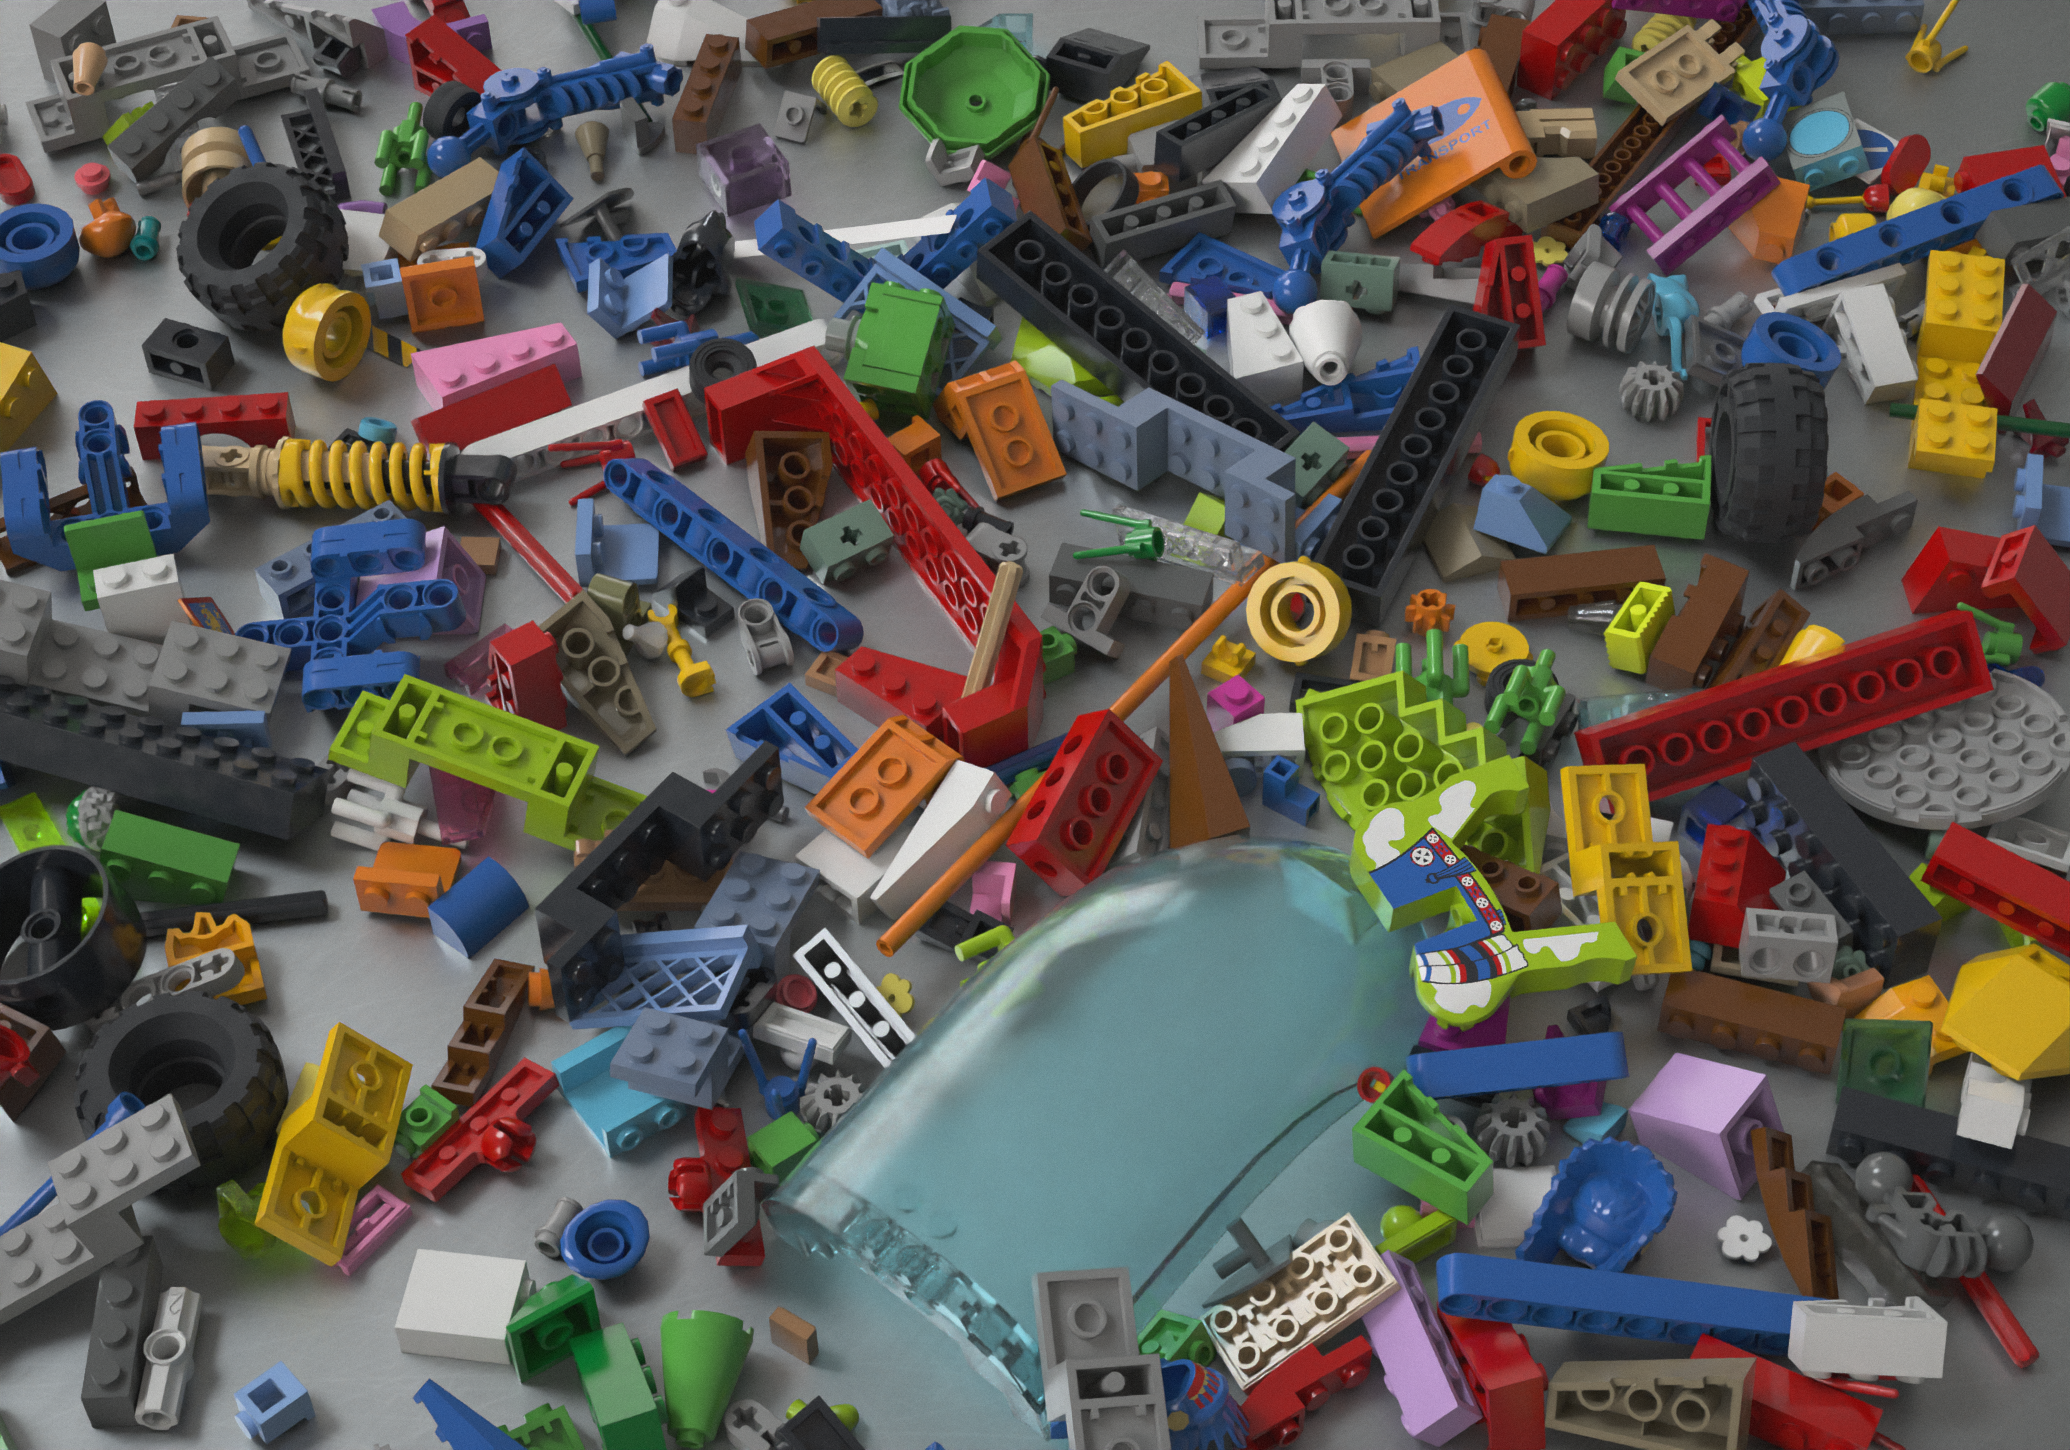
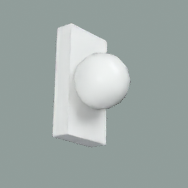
M776 1002L770 1005L753 1028V1038L779 1046L784 1063L793 1070L798 1071L801 1069L810 1038L817 1040L812 1068L819 1061L833 1065L850 1043L852 1028Z

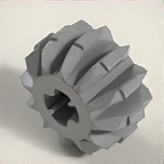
M1640 361L1637 367H1628L1619 389L1623 410L1632 411L1633 418L1646 417L1648 422L1651 418L1656 417L1660 421H1664L1667 415H1675L1684 396V383H1682L1680 373L1671 371L1670 364L1659 366L1656 361L1652 365H1647Z
M839 1069L832 1078H828L820 1073L818 1084L807 1083L805 1097H802L800 1102L803 1122H808L813 1126L821 1143L832 1138L837 1148L844 1138H848L856 1144L859 1137L858 1132L869 1133L872 1126L871 1119H874L876 1114V1102L873 1101L872 1089L869 1083H860L857 1073L844 1078Z
M1515 1091L1509 1099H1504L1496 1093L1492 1103L1483 1102L1479 1108L1477 1120L1474 1121L1473 1133L1475 1138H1477V1145L1485 1153H1489L1493 1163L1500 1159L1504 1160L1508 1169H1510L1515 1161H1519L1528 1168L1533 1157H1542L1546 1149L1547 1140L1550 1139L1551 1128L1549 1127L1550 1123L1546 1122L1547 1114L1545 1108H1534L1535 1102L1533 1097L1521 1101L1518 1100Z

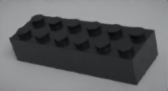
M1795 741L1752 758L1743 804L1741 806V814L1745 823L1749 827L1754 828L1764 840L1769 853L1781 861L1788 870L1790 878L1803 871L1808 874L1853 930V952L1863 951L1868 967H1874L1884 977V990L1927 972L1943 920L1942 916Z

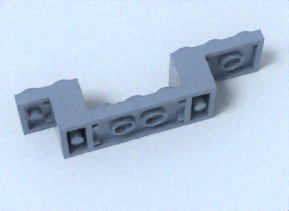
M1062 379L1051 385L1053 441L1057 451L1137 491L1169 471L1225 499L1226 536L1280 563H1287L1295 558V457L1149 387L1117 407Z
M740 851L696 922L694 929L749 925L764 954L760 966L773 970L777 976L778 984L782 978L790 974V934L820 883V870L802 866L798 863H789L755 853ZM717 971L713 974L715 977H718L726 971ZM704 979L687 990L689 994L693 993L710 982L709 979ZM720 992L699 1005L716 1004ZM679 995L676 997L670 1007L684 999L683 996ZM644 1007L610 1063V1077L628 1081V1089L712 1110L745 1051L738 1035L739 1031L728 1030V1028L722 1027L717 1020L698 1021ZM754 1025L746 1029L750 1040L753 1039Z

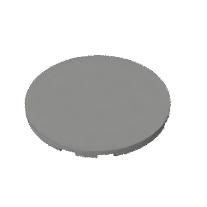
M1994 669L1992 673H1989L1994 690L1818 747L1819 761L1824 777L1838 794L1855 808L1875 818L1919 829L1948 830L1952 822L1966 829L1977 828L2003 822L2032 810L2048 799L2062 785L2070 771V725L2068 723V716L2061 705L2037 685L2014 674Z

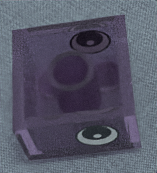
M760 123L696 144L699 178L727 217L773 203L777 199L781 200L792 196L789 162Z

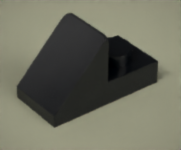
M703 566L680 574L652 594L653 600L666 610H668L667 605L669 604L676 606L678 619L705 639L735 618L734 607L707 588L705 568Z

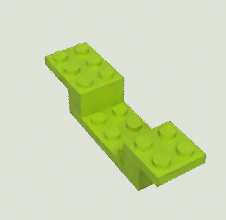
M404 674L390 700L364 690L361 692L332 743L328 755V760L403 788H407L419 764L423 763L528 802L523 832L572 851H576L575 841L578 839L603 841L604 831L614 830L647 797L644 794L594 776L600 746Z

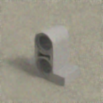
M1370 59L1301 60L1300 84H1325L1343 116L1335 126L1336 129L1352 120L1354 95H1369Z
M1097 566L1086 576L1068 611L1048 603L1041 618L1102 653L1119 658L1125 644L1109 636L1108 633L1129 596L1131 590L1130 581L1124 573L1107 566ZM1113 576L1115 581L1114 589L1110 594L1103 595L1101 591L1102 582L1105 578ZM1093 611L1096 619L1091 629L1084 630L1082 626L1083 617L1087 612Z

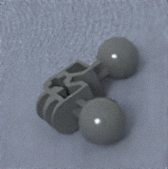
M1882 1151L1868 1155L1858 1165L1854 1182L1858 1195L1870 1205L1865 1215L1867 1220L1872 1223L1881 1224L1880 1228L1895 1249L1898 1258L1910 1268L1924 1271L1931 1277L1944 1275L1950 1278H1959L1961 1276L1977 1278L1981 1276L1986 1265L1994 1270L2008 1272L2021 1268L2031 1257L2034 1239L2030 1227L2019 1217L2006 1213L1995 1214L1986 1217L1976 1228L1964 1210L1949 1209L1944 1217L1934 1211L1937 1202L1931 1193L1911 1192L1914 1178L1910 1166L1898 1155Z

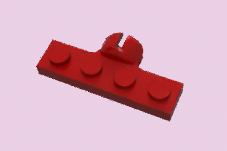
M524 1057L401 1173L405 1185L430 1200L437 1202L473 1167L480 1163H487L506 1173L522 1169V1164L510 1159V1157L513 1155L524 1162H529L537 1144L536 1136L531 1132L532 1126L523 1122V1120L560 1086L556 1074Z
M698 1107L694 1120L700 1158L682 1157L674 1160V1169L670 1171L668 1177V1193L679 1197H669L672 1208L684 1212H703V1203L736 1170L751 1167L741 1108L713 1107L710 1110ZM760 1219L722 1257H716L717 1266L762 1265L765 1258V1249Z

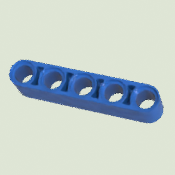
M1607 1032L1456 1049L1405 1057L1407 1072L1413 1077V1084L1426 1097L1431 1096L1434 1100L1601 1082L1629 1077L1623 1032Z

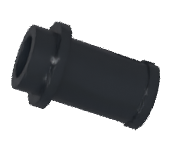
M981 506L977 508L970 507L966 511L962 522V528L966 529L968 534L979 523L983 522L1009 535H1012L1014 530L1013 522L988 514Z

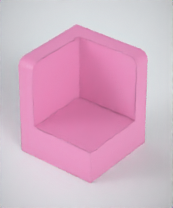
M986 861L972 875L973 895L969 913L974 914L976 909L1011 927L1017 892L1016 863Z

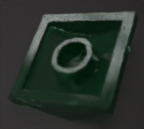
M737 277L735 286L749 330L759 338L763 339L813 320L803 290Z
M1844 1018L1835 1104L1838 1105L1842 1087L1845 1086L1925 1108L1933 1022Z

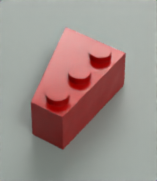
M434 14L405 34L414 87L429 97L439 86L448 81L461 82L481 95L484 93V82L489 76L502 71Z
M1532 234L1499 238L1485 243L1473 311L1519 324L1518 350L1533 349L1546 345Z
M1938 526L1901 579L1912 614L1959 610L1957 608L1959 602H1963L1978 610L2020 607L2010 593L1989 599L1981 589L2000 538Z
M532 620L490 641L488 666L491 670L494 669V673L487 676V684L489 687L493 686V690L485 694V700L490 706L559 731L567 727L565 709L568 708V702L560 685L564 677L556 661V654L559 653V648L550 632L544 633Z
M863 646L835 669L837 701L878 728L888 718L904 715L943 743L942 707L961 699L967 680L965 675Z
M1436 1302L1437 1316L1483 1415V1418L1475 1424L1485 1422L1489 1435L1487 1450L1545 1449L1544 1391H1548L1549 1381L1542 1363H1535L1532 1359L1524 1334H1517L1512 1323L1447 1315L1439 1309L1438 1302Z

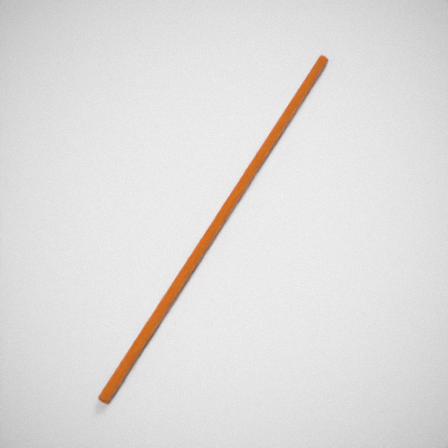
M1366 450L1295 521V529L1329 493L1342 499V501L1348 496L1372 450ZM1262 554L1108 709L1124 722L1169 677V661L1182 654L1186 660L1249 596L1253 584L1260 575L1269 568L1281 563ZM1045 773L877 940L876 946L883 955L892 957L1010 838Z

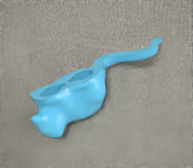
M1649 273L1647 279L1656 282V294L1652 311L1656 333L1660 336L1671 337L1672 370L1680 373L1681 380H1687L1688 374L1686 369L1682 367V334L1685 333L1684 322L1692 314L1699 317L1700 309L1698 302L1689 293L1688 280L1685 274L1672 275L1665 278Z

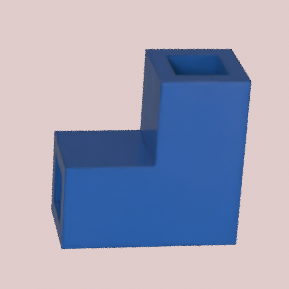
M1277 755L1264 770L1262 805L1306 827L1319 812L1320 794L1299 783V765Z

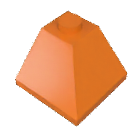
M1777 177L1781 183L1731 223L1728 228L1754 258L1779 264L1793 257L1798 246L1810 185Z

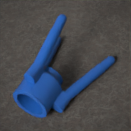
M740 1029L738 1035L758 1082L759 1093L764 1096L768 1116L773 1120H777L790 1111L797 1116L800 1111V1097L805 1096L817 1040L810 1038L797 1081L794 1082L787 1076H776L769 1081L765 1076L747 1031Z

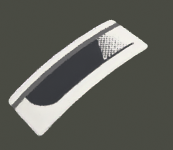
M893 60L875 63L855 71L866 86L887 78L904 75V71Z

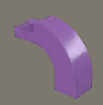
M404 1L371 9L374 26L384 29L388 54L398 61L411 65L405 34L421 24L422 21L417 20L411 15ZM485 14L446 23L479 52L492 49L489 22Z

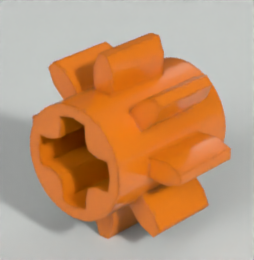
M1425 589L1419 592L1418 595H1410V605L1406 606L1404 620L1405 622H1413V633L1426 637V632L1430 629L1449 632L1450 621L1454 620L1455 605L1446 604V593L1436 589Z

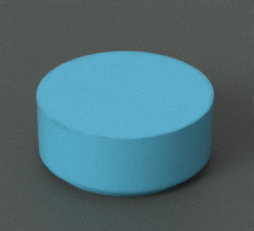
M365 417L360 421L358 434L374 442L394 443L398 428L390 421Z

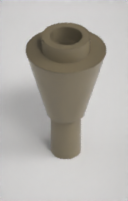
M589 121L576 129L575 137L589 163L591 179L600 181L605 177L603 161L609 138V129L600 122Z

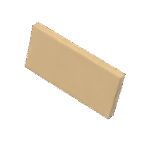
M1347 1213L1294 1250L1290 1264L1253 1288L1214 1306L1197 1319L1203 1322L1214 1347L1242 1391L1249 1396L1275 1368L1290 1356L1311 1343L1316 1348L1402 1288L1350 1213Z

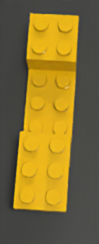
M1930 250L1925 309L1916 346L1915 363L1918 368V380L1913 387L1912 405H1918L1915 420H1911L1908 454V468L1983 479H1985L1986 472H1992L1998 409L1987 406L1975 374L2002 324L2005 259L1960 254L1951 251Z

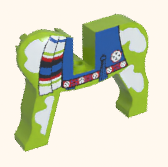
M1510 755L1453 774L1436 789L1420 798L1387 804L1373 810L1359 823L1354 835L1349 864L1351 877L1388 933L1450 910L1447 929H1445L1444 933L1414 943L1409 965L1410 979L1414 977L1416 995L1419 1002L1428 1013L1437 1018L1438 1026L1444 1030H1447L1449 1026H1460L1463 1032L1473 1028L1474 1024L1491 1017L1508 995L1513 999L1525 993L1564 990L1586 982L1624 983L1630 980L1637 959V955L1616 922L1512 932L1503 908L1490 885L1475 865L1460 850L1484 819L1498 814L1513 816L1524 812L1530 787Z

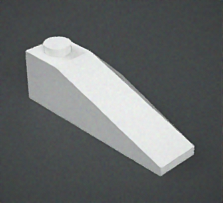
M956 759L870 897L888 919L896 921L995 823L1012 795L995 772Z

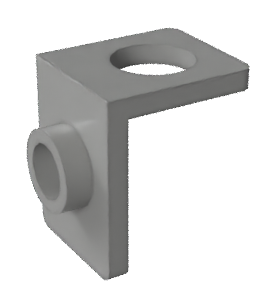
M785 90L773 134L779 138L805 143L815 109L826 111L827 106L815 97Z

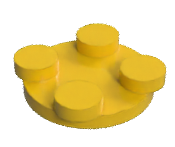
M1501 622L1475 624L1462 634L1460 640L1454 643V645L1465 644L1468 646L1469 670L1476 674L1477 682L1485 687L1490 673L1499 664L1513 659L1533 660V655L1529 651V645L1525 636L1516 628Z

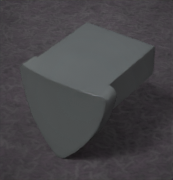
M633 97L620 101L623 134L637 154H645L662 141L665 136V126L659 123L648 122L647 116Z

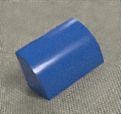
M488 856L427 908L433 934L470 959L529 908V904L515 879L498 862Z

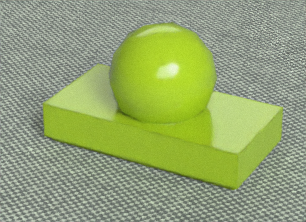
M1397 1205L1391 1207L1383 1215L1380 1222V1232L1384 1241L1376 1245L1375 1250L1379 1256L1390 1250L1413 1261L1415 1265L1455 1241L1458 1220L1439 1209L1422 1218L1420 1212L1412 1206Z

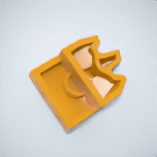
M196 912L194 926L190 933H183L179 928L167 930L164 948L168 968L220 948L230 949L242 962L245 972L240 983L229 991L213 996V999L217 1000L220 996H224L237 1002L239 1005L268 999L250 924L234 913L228 916L222 925L216 926L210 913ZM191 979L181 982L174 992L184 989Z
M1930 975L1890 988L1856 1015L1842 1029L1850 1038L1862 1039L1850 1049L1845 1058L1857 1066L1879 1062L1881 1068L1877 1078L1881 1082L1905 1084L1931 1074L1935 1063L1967 1053V1051L1955 1045L1952 1040L1953 1038L1941 1031L1949 1002Z

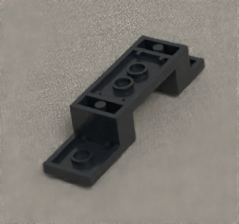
M764 741L714 793L672 772L535 908L543 960L548 967L554 1007L558 1017L570 1023L581 1011L587 1010L592 1005L596 995L609 982H614L621 975L625 961L617 910L624 903L634 898L638 888L651 875H656L662 869L666 860L707 882L717 871L723 870L728 865L732 855L743 844L749 843L755 837L757 830L769 817H774L778 814L783 806L784 796L780 755L777 746Z

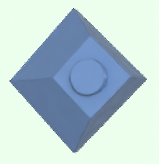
M1495 474L1482 489L1474 530L1546 554L1569 527L1572 516L1534 487L1521 483L1516 477Z

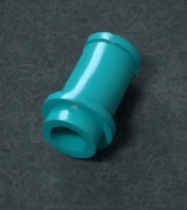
M144 216L138 222L137 233L130 242V248L139 259H151L159 251L157 240L161 231V223L157 218Z

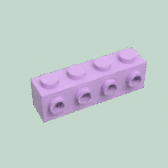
M1387 1250L1380 1257L1402 1289L1364 1314L1360 1319L1363 1320L1369 1333L1367 1342L1373 1348L1372 1352L1380 1359L1386 1375H1384L1385 1385L1390 1393L1397 1398L1404 1413L1401 1415L1404 1428L1414 1439H1420L1440 1447L1483 1418V1415L1413 1261Z

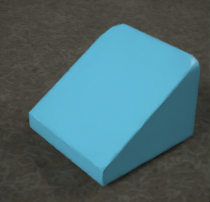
M1603 1102L1600 1116L1571 1118L1563 1126V1131L1582 1144L1589 1138L1597 1141H1602L1609 1136L1615 1138L1626 1126L1628 1110L1622 1106Z

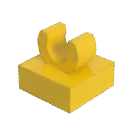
M1935 164L1933 174L1923 172L1918 188L1935 191L1945 198L1954 196V178L1947 177L1949 167Z
M1221 635L1212 646L1210 653L1202 661L1201 674L1221 683H1225L1236 675H1240L1244 679L1255 665L1256 653L1246 649L1243 643H1239V645L1228 641L1225 635Z

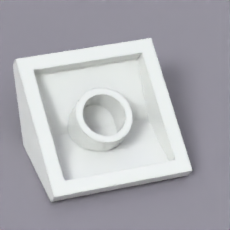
M2019 816L1992 824L1986 838L1987 840L2048 871L2067 876L2070 868V832Z

